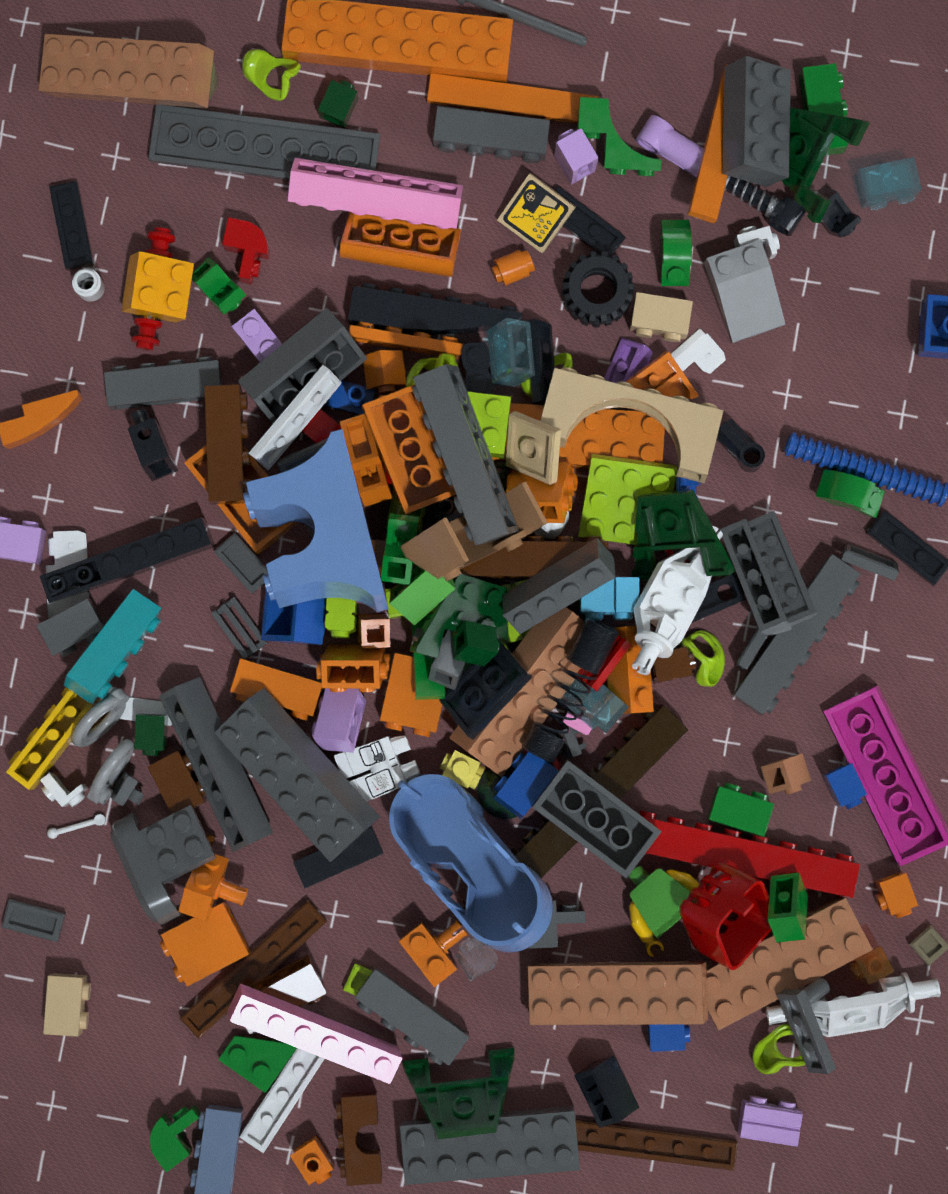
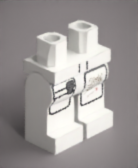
M406 735L394 738L388 736L354 749V753L343 752L334 755L338 769L346 779L368 770L371 771L370 774L349 781L367 802L400 788L398 783L401 780L408 783V781L421 774L416 760L404 765L400 764L397 755L411 750Z

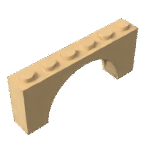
M567 367L561 369L554 368L541 422L561 429L560 447H565L566 441L573 429L589 415L608 408L635 409L657 420L669 433L675 445L678 458L676 476L705 483L724 410H720L717 406L710 403H701V405L692 403L683 396H673L672 398L661 395V392L655 389L641 390L633 388V385L627 382H609L599 375H581L576 370Z

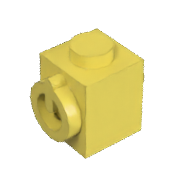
M454 750L453 755L446 754L440 769L444 770L442 776L452 779L467 789L470 787L475 790L485 767L480 765V762Z

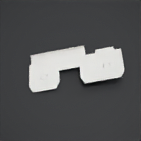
M700 328L671 353L682 371L695 361L702 371L710 374L726 360L721 348L708 333L705 334Z
M81 531L53 532V538L48 539L49 555L54 556L55 565H46V573L87 559V539L85 533ZM84 592L49 603L47 599L48 617H53L89 598V593Z

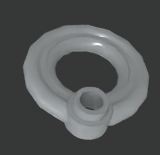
M111 687L105 698L92 707L76 725L72 733V743L78 747H85L104 736L123 715L129 696L121 688ZM108 712V714L102 719L100 723H98L95 727L90 729L100 717H102L105 713Z
M125 739L119 743L99 769L87 795V798L95 804L101 803L104 805L111 797L113 790L110 788L120 777L134 752L135 743L132 740Z

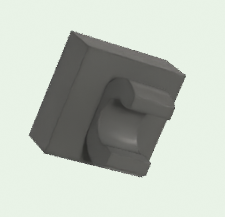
M569 727L570 733H559L565 738L558 757H556L558 762L582 754L581 750L587 745L586 743L578 745L575 735L580 733L579 731Z
M123 771L112 789L111 798L122 806L127 799L139 805L145 795L135 787L138 783L137 779L128 772Z

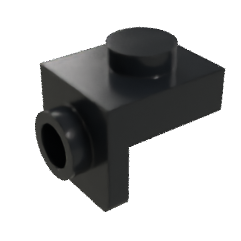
M831 190L825 196L831 202L821 223L829 234L840 238L845 237L855 230L861 218L850 211L837 191Z

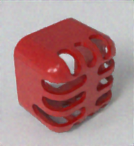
M718 863L713 866L709 875H705L700 880L699 886L694 887L690 891L687 900H683L679 906V914L683 919L685 929H687L693 947L699 953L730 970L738 969L771 931L768 922L769 896L764 883L730 864ZM718 871L725 873L717 878L713 877ZM716 888H719L715 895H711ZM731 912L738 915V919L735 921H729L726 918ZM721 924L728 928V930L722 934L719 933Z

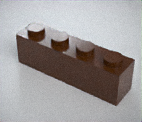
M240 385L204 386L209 503L211 505L245 503L243 493L248 492L246 482L250 481V478L245 479V467H250L249 450H244V438H249L248 421H243V410L248 409L247 392H242Z

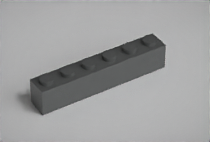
M833 554L829 555L806 587L818 615L791 626L792 630L774 634L732 696L758 715H763L765 711L770 714L779 701L776 695L781 688L786 690L794 680L795 676L792 674L797 665L802 667L810 657L811 652L808 649L814 641L819 643L828 629L824 626L830 618L835 620L844 606L840 604L846 594L851 596L859 586L860 582L857 581L860 573Z
M198 677L175 686L160 695L162 704L232 852L272 834L273 830L269 820L265 816L257 795L248 780L244 767L214 734L222 726V722L201 678Z

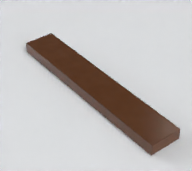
M307 900L180 1017L181 1021L200 1039L228 1013L232 1002V995L236 993L240 984L249 987L269 976L317 932L327 920Z
M575 1119L578 1151L735 1171L738 1149L737 1140L615 1124L599 1128L597 1122Z

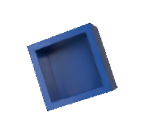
M265 590L261 640L289 644L322 645L325 633L324 620L327 598L310 600L279 608L276 599L270 600L269 593Z

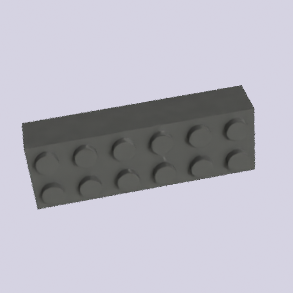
M445 364L413 377L415 385L412 386L414 395L418 402L422 401L426 411L423 413V419L429 430L432 429L436 440L433 441L434 449L438 457H443L445 462L444 475L447 483L450 486H454L457 494L454 497V502L460 514L464 513L467 521L464 528L468 539L474 541L475 545H481L518 532L517 523L458 366Z
M265 688L248 698L214 733L329 862L333 861L380 818L378 813Z
M574 1106L501 1112L496 1133L439 1140L427 1118L403 1120L400 1125L405 1185L580 1170Z

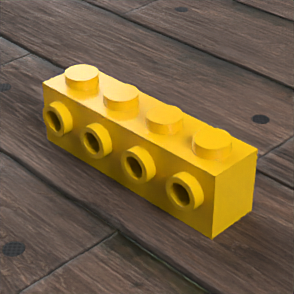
M66 687L61 694L63 696L62 700L57 706L55 704L52 705L44 716L46 720L39 729L36 727L26 739L28 742L22 752L17 751L8 763L10 767L6 773L28 790L36 789L41 782L40 780L45 777L71 743L72 733L76 725L102 699L98 697L92 705Z

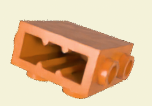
M559 462L557 482L552 485L512 469V473L507 475L506 493L526 481L547 522L564 523L567 511L572 509V492L576 491L578 486L577 475L573 474L570 462Z
M328 644L324 654L320 655V662H317V679H322V688H330L331 692H344L347 688L358 689L360 692H373L376 689H380L383 679H387L388 671H390V654H385V648H361L359 644Z

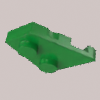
M235 1035L218 1060L266 1093L297 1047L270 1039Z

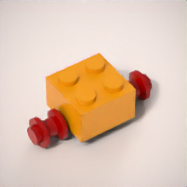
M155 227L154 231L147 233V238L152 240L151 249H147L145 252L139 251L129 257L121 312L144 316L143 318L134 319V324L139 326L138 335L132 336L131 342L136 343L137 349L153 351V346L160 345V341L155 338V333L157 329L162 328L163 323L155 319L174 323L186 319L194 263L173 259V254L168 252L170 243L175 242L176 237L171 235V230L161 227Z

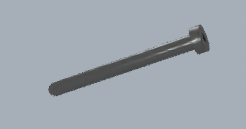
M495 0L457 1L461 5H465L466 2L578 46H585L588 40L585 35Z

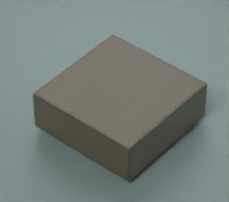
M928 925L908 943L927 966H930L948 950V944L931 925Z

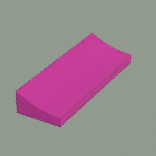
M876 685L824 710L823 712L848 763L853 764L866 790L867 795H865V798L899 867L948 846V826L879 686Z

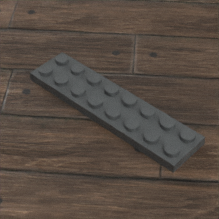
M156 105L148 160L153 163L290 181L291 168L295 158L376 171L381 135L379 133Z

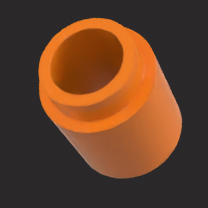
M517 250L495 259V266L491 267L496 282H502L504 286L529 277L530 273L535 271L532 258L527 250L522 252Z

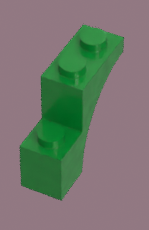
M579 97L577 130L581 128L587 138L600 139V133H605L603 168H609V174L626 175V169L637 170L638 176H654V171H661V159L639 154L620 138L610 117L609 99Z

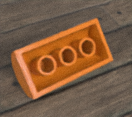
M349 211L340 244V258L452 278L461 229H441L430 224H411L408 221L399 219L385 220L379 216L369 214L356 215Z

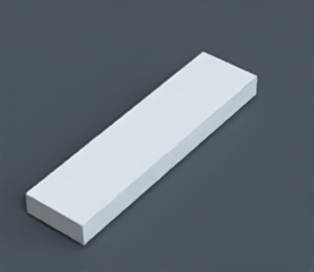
M322 365L249 454L260 465L269 470L342 382L330 369Z
M297 1048L239 1138L264 1153L325 1058Z

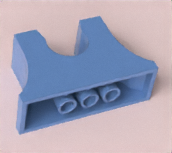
M342 429L331 432L323 447L303 464L280 474L246 482L248 492L243 493L250 518H256L259 527H280L286 523L300 522L310 526L315 531L311 543L303 551L293 555H283L266 564L268 574L263 575L270 600L276 599L279 608L315 599L345 598L366 604L376 612L388 610Z

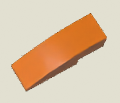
M78 390L22 405L25 416L0 423V436L3 446L11 449L43 435L58 425L83 400L82 394Z
M362 414L340 421L359 494L364 506L392 499L380 453L365 415Z

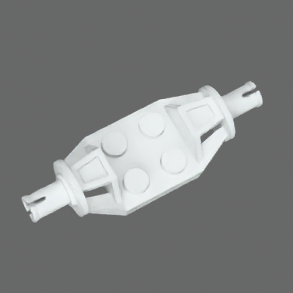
M713 526L715 532H717L718 528ZM718 531L717 533L719 540L723 536V533L721 531ZM700 547L683 548L660 561L633 608L637 627L635 641L642 649L635 662H633L632 668L636 670L640 666L637 672L642 675L650 673L657 657L669 658L672 655L673 648L682 641L706 596L712 576H706ZM686 559H688V560L690 561V563H683V562H684ZM650 623L656 627L655 633L650 631Z
M903 972L898 977L878 979V993L869 991L861 996L850 998L839 996L832 1001H826L823 996L812 1004L811 1007L815 1016L820 1017L816 1019L822 1034L826 1037L885 1028L905 1009L909 1013H913L915 1011V1000L940 997L939 982L937 978H933L932 980L912 983L908 974ZM782 1005L766 1007L769 1025L788 1022Z

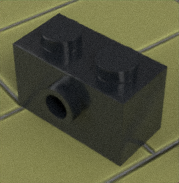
M615 1055L594 1061L574 1075L599 1128L618 1123L640 1108Z

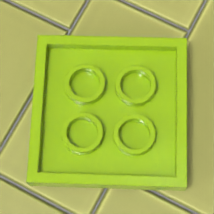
M591 454L578 537L595 536L602 537L604 541L637 545L638 532L635 531L638 497L646 493L674 491L677 465Z

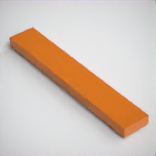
M725 67L723 68L687 214L713 224L718 218L728 175L722 174Z
M431 73L427 103L578 124L579 97L598 98V96Z

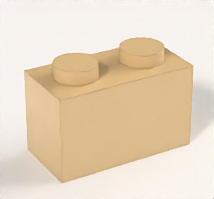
M637 292L634 298L629 331H635V335L639 337L652 338V334L664 336L663 340L680 342V339H686L688 335L693 301Z
M60 973L48 975L43 1034L78 1037L83 1033V1029H87L89 1012H84L85 1000H89L91 994V983H87V975Z

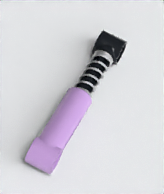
M651 115L638 134L636 142L645 150L656 155L660 154L697 177L704 148L675 131L664 119ZM731 176L727 177L724 191L732 192V196L737 195L740 197V201L745 200L748 202L749 207L753 205L757 208V212H764V215L769 218L768 224L779 233L792 236L806 213L803 206L788 197H782L780 200L777 197L775 198L774 195L769 196L766 194V190L761 191L757 188V185L753 186L748 181Z

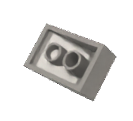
M761 239L706 259L704 267L732 344L786 325L772 270Z

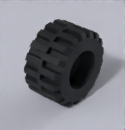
M593 251L588 256L584 254L579 256L576 262L573 261L570 264L563 280L562 301L565 302V309L567 312L570 311L572 313V318L575 321L579 319L582 321V325L585 326L593 324L594 328H599L602 324H605L606 327L615 320L617 322L628 310L634 292L633 276L631 272H628L627 264L619 262L618 256L610 257L607 256L608 252L602 251L601 254H596V251ZM593 275L603 276L612 283L614 296L604 304L591 303L581 292L582 282Z

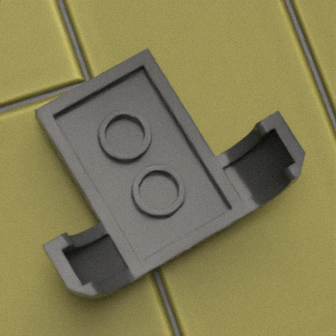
M191 805L142 830L139 829L140 821L133 812L113 822L110 831L115 849L141 907L152 922L161 925L181 915L178 912V906L170 897L164 884L216 858L197 814Z

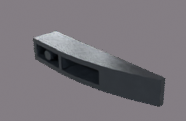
M361 283L360 287H353L348 317L349 324L351 325L363 322L373 324L374 328L385 330L386 327H394L403 330L402 333L414 334V332H424L430 335H446L488 331L521 324L522 313L517 312V308L511 306H501L500 309L489 308L488 303L473 301L472 305L461 303V299L455 297H445L444 300L433 299L432 294L417 292L416 296L405 294V290L399 288H389L388 291L377 290L378 286Z
M201 517L40 576L48 602L52 603L144 573L216 546L207 521Z

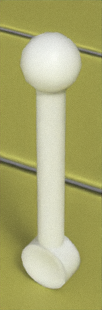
M98 814L91 820L59 829L50 828L47 831V835L49 838L55 839L62 833L94 824L100 826L105 824L106 817L103 814Z

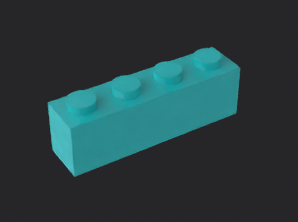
M133 589L66 675L64 686L92 705L98 697L103 700L112 687L110 681L115 675L120 677L129 665L126 662L131 654L136 656L144 646L145 641L142 639L148 632L153 634L161 623L159 615L162 608Z

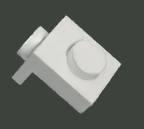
M750 226L739 231L740 234L734 239L735 248L761 239L768 259L775 258L777 249H780L777 234L771 233L770 226L760 229Z
M48 773L40 780L44 785L41 788L44 794L52 802L56 799L61 807H66L70 804L73 808L86 797L83 794L88 789L85 784L79 785L70 793L55 773Z

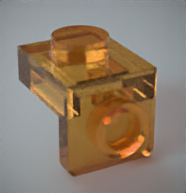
M880 946L852 960L853 964L849 965L857 980L862 979L868 985L894 971L883 948Z

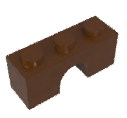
M377 1091L342 1093L341 1101L336 1102L337 1119H342L343 1131H338L339 1149L344 1148L345 1160H340L341 1178H346L347 1186L381 1184V1149H365L357 1140V1132L362 1127L378 1125Z

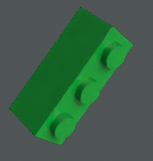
M836 63L803 67L799 74L803 110L843 117L847 116V103L845 99L841 100L840 89H843L842 72H837ZM835 135L826 155L844 153L849 143Z

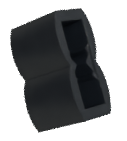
M485 342L464 344L461 362L466 375L465 387L467 392L493 395V380L489 373L490 353Z

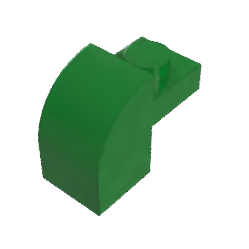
M661 220V286H689L690 266H692L690 221Z
M209 257L193 271V283L223 315L228 311L235 310L241 304V299L246 296L242 289Z
M824 470L816 497L832 505L848 507L868 517L877 518L885 491L876 487L875 483L861 477L838 471Z
M390 513L381 581L410 585L414 563L405 557L400 547L417 536L419 517Z
M196 1105L189 1110L186 1106L182 1107L171 1116L174 1119L173 1122H171L166 1114L162 1115L152 1129L150 1136L151 1151L166 1173L193 1151L180 1132L200 1118L201 1112Z

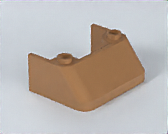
M525 481L506 493L519 529L518 532L486 544L475 545L474 541H470L466 535L464 525L467 524L465 516L451 522L446 517L403 544L400 548L407 559L437 579L444 577L447 582L461 575L460 569L503 548H506L508 552L523 545L522 538L546 525L548 522Z

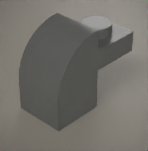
M417 627L411 645L414 641H418L423 629ZM448 630L445 638H442L438 658L429 657L434 659V662L431 666L428 680L456 690L465 662L453 659L452 634L454 632Z
M552 899L553 913L550 924L544 935L529 948L558 947L557 924L586 923L585 910L579 909L578 904L561 905L562 910H556V900Z

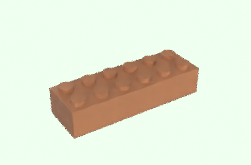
M45 34L39 91L61 98L208 108L214 50L198 43Z
M565 607L533 626L513 652L516 658L532 675L530 681L474 740L467 737L459 725L449 738L500 777H503L524 749L522 744L531 726H533L532 723L536 721L542 724L548 717L540 708L552 711L557 705L547 695L561 699L566 691L554 684V681L569 687L575 679L561 671L560 668H565L575 673L579 671L580 667L568 661L566 656H568L574 641H576L575 638H577L585 622L573 611Z
M839 896L808 912L805 940L776 943L773 932H770L738 969L730 970L717 962L707 965L708 1014L714 1026L721 1030L778 1000L777 994L784 989H799L872 951L873 949L847 899Z
M706 961L534 963L528 966L530 1025L704 1024L708 1021Z

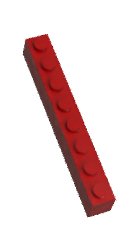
M641 810L639 812V815L662 831L647 850V854L707 867H713L718 863H726L753 877L771 880V876L800 873L805 888L854 898L860 864L853 862V856L836 853V858L825 856V850L808 847V852L796 850L797 844L780 841V845L776 846L768 844L769 838L752 835L751 840L740 838L741 832L724 829L723 834L712 832L713 826L696 822L695 828L684 826L685 820L668 816L667 822L656 820L657 814Z

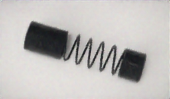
M587 617L585 623H583L584 625H582L580 633L575 638L576 641H574L566 658L576 666L592 673L594 678L560 668L561 671L581 683L588 691L575 689L554 681V684L574 696L581 704L570 703L547 695L548 698L568 710L574 718L565 717L540 708L542 712L562 724L567 731L556 730L534 721L522 744L525 750L548 762H555L564 744L565 738L559 733H570L568 726L559 718L571 721L577 719L576 714L564 704L582 707L584 705L583 701L572 691L584 694L590 693V688L576 676L588 680H596L619 635V632L590 617Z

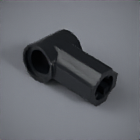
M730 418L719 428L716 440L738 462L742 470L750 473L759 470L765 459L764 449L755 443ZM749 451L755 452L759 457V461L755 464H749L745 461L744 454Z

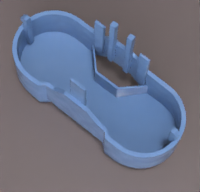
M437 774L422 775L408 783L401 780L398 783L401 789L396 794L390 808V829L396 842L411 859L409 863L418 870L419 874L423 877V881L450 908L466 930L475 939L501 952H518L535 944L546 932L553 913L551 893L540 876L527 865L517 860L484 820V808L467 790L455 781ZM431 868L452 869L459 874L468 886L465 910L450 897L454 893L451 889L438 882L441 877Z

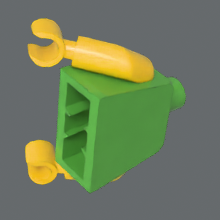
M638 866L629 874V878L637 886L629 894L632 899L629 905L631 926L641 941L646 943L645 948L648 955L654 957L650 947L658 944L661 950L664 951L663 944L658 938L681 919L679 914L681 902L687 900L690 891L694 887H698L700 883L690 874L672 869L664 872L658 868L649 875L642 866Z

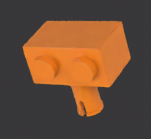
M215 854V859L192 870L184 888L178 912L206 921L215 899L217 900L219 897L243 906L249 888L224 881L229 859Z
M457 920L438 936L433 935L421 921L399 939V943L433 987H436L457 970V965L448 955V949L468 935L464 928L453 935L454 932L461 928V924Z

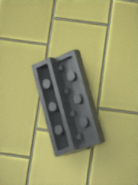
M775 511L751 521L743 519L720 529L759 630L763 635H774L792 630L791 626L818 615Z

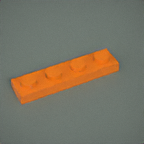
M358 322L357 326L350 325L349 334L358 343L436 356L451 354L459 360L462 358L463 344L458 343V339L443 336L441 340L431 339L430 334L424 332H414L413 335L402 334L403 330L394 327H386L384 331L374 329V325Z

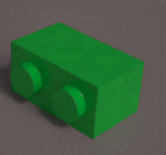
M726 782L724 787L716 786L706 819L765 837L774 803L768 802L769 796L752 791L751 796L740 793L742 787Z
M800 873L771 876L768 922L776 943L805 940L808 895Z

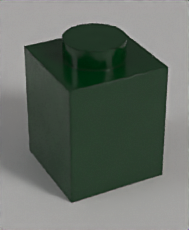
M331 80L318 109L319 118L345 129L359 99L358 91L354 90L355 86L344 80H340L339 83Z
M465 620L452 634L453 659L485 666L499 651L500 643L497 640L496 627Z
M136 715L135 750H142V755L159 756V751L167 749L168 715Z

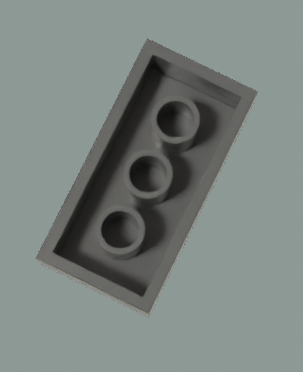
M745 56L725 66L722 174L765 187L789 177L791 70L749 56Z
M326 308L238 380V382L267 418L274 423L322 365L330 369L341 381L367 360V357L341 322Z
M568 760L564 762L532 805L535 810L625 878L629 876L662 832Z

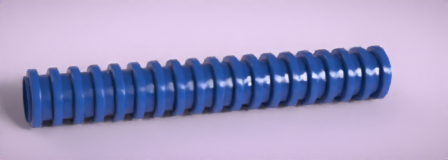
M792 432L786 442L784 453L787 457L793 455V459H798L799 457L802 458V462L808 460L811 465L817 463L820 468L826 466L827 470L835 469L838 472L841 471L877 483L878 487L884 485L887 490L893 488L896 493L902 491L905 496L911 494V498L920 497V501L926 499L929 504L935 502L938 507L944 505L947 499V482L941 484L938 479L932 481V477L923 478V474L917 476L914 471L908 473L905 468L899 470L896 465L890 467V464L887 462L881 464V460H876L875 462L872 457L866 459L863 454L857 456L856 452L848 453L845 448L839 450L838 446L832 448L829 443L823 445L820 440L814 442L811 437L805 439V435L796 436V432Z

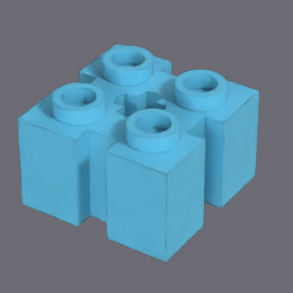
M616 577L578 599V615H585V620L587 617L602 620L603 615H613V620L629 621L632 619V615H634L633 608L639 599V577Z

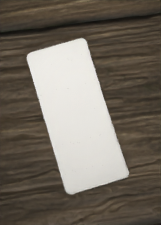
M129 697L126 709L120 719L136 721L137 714H168L161 701ZM168 716V726H171L172 723Z

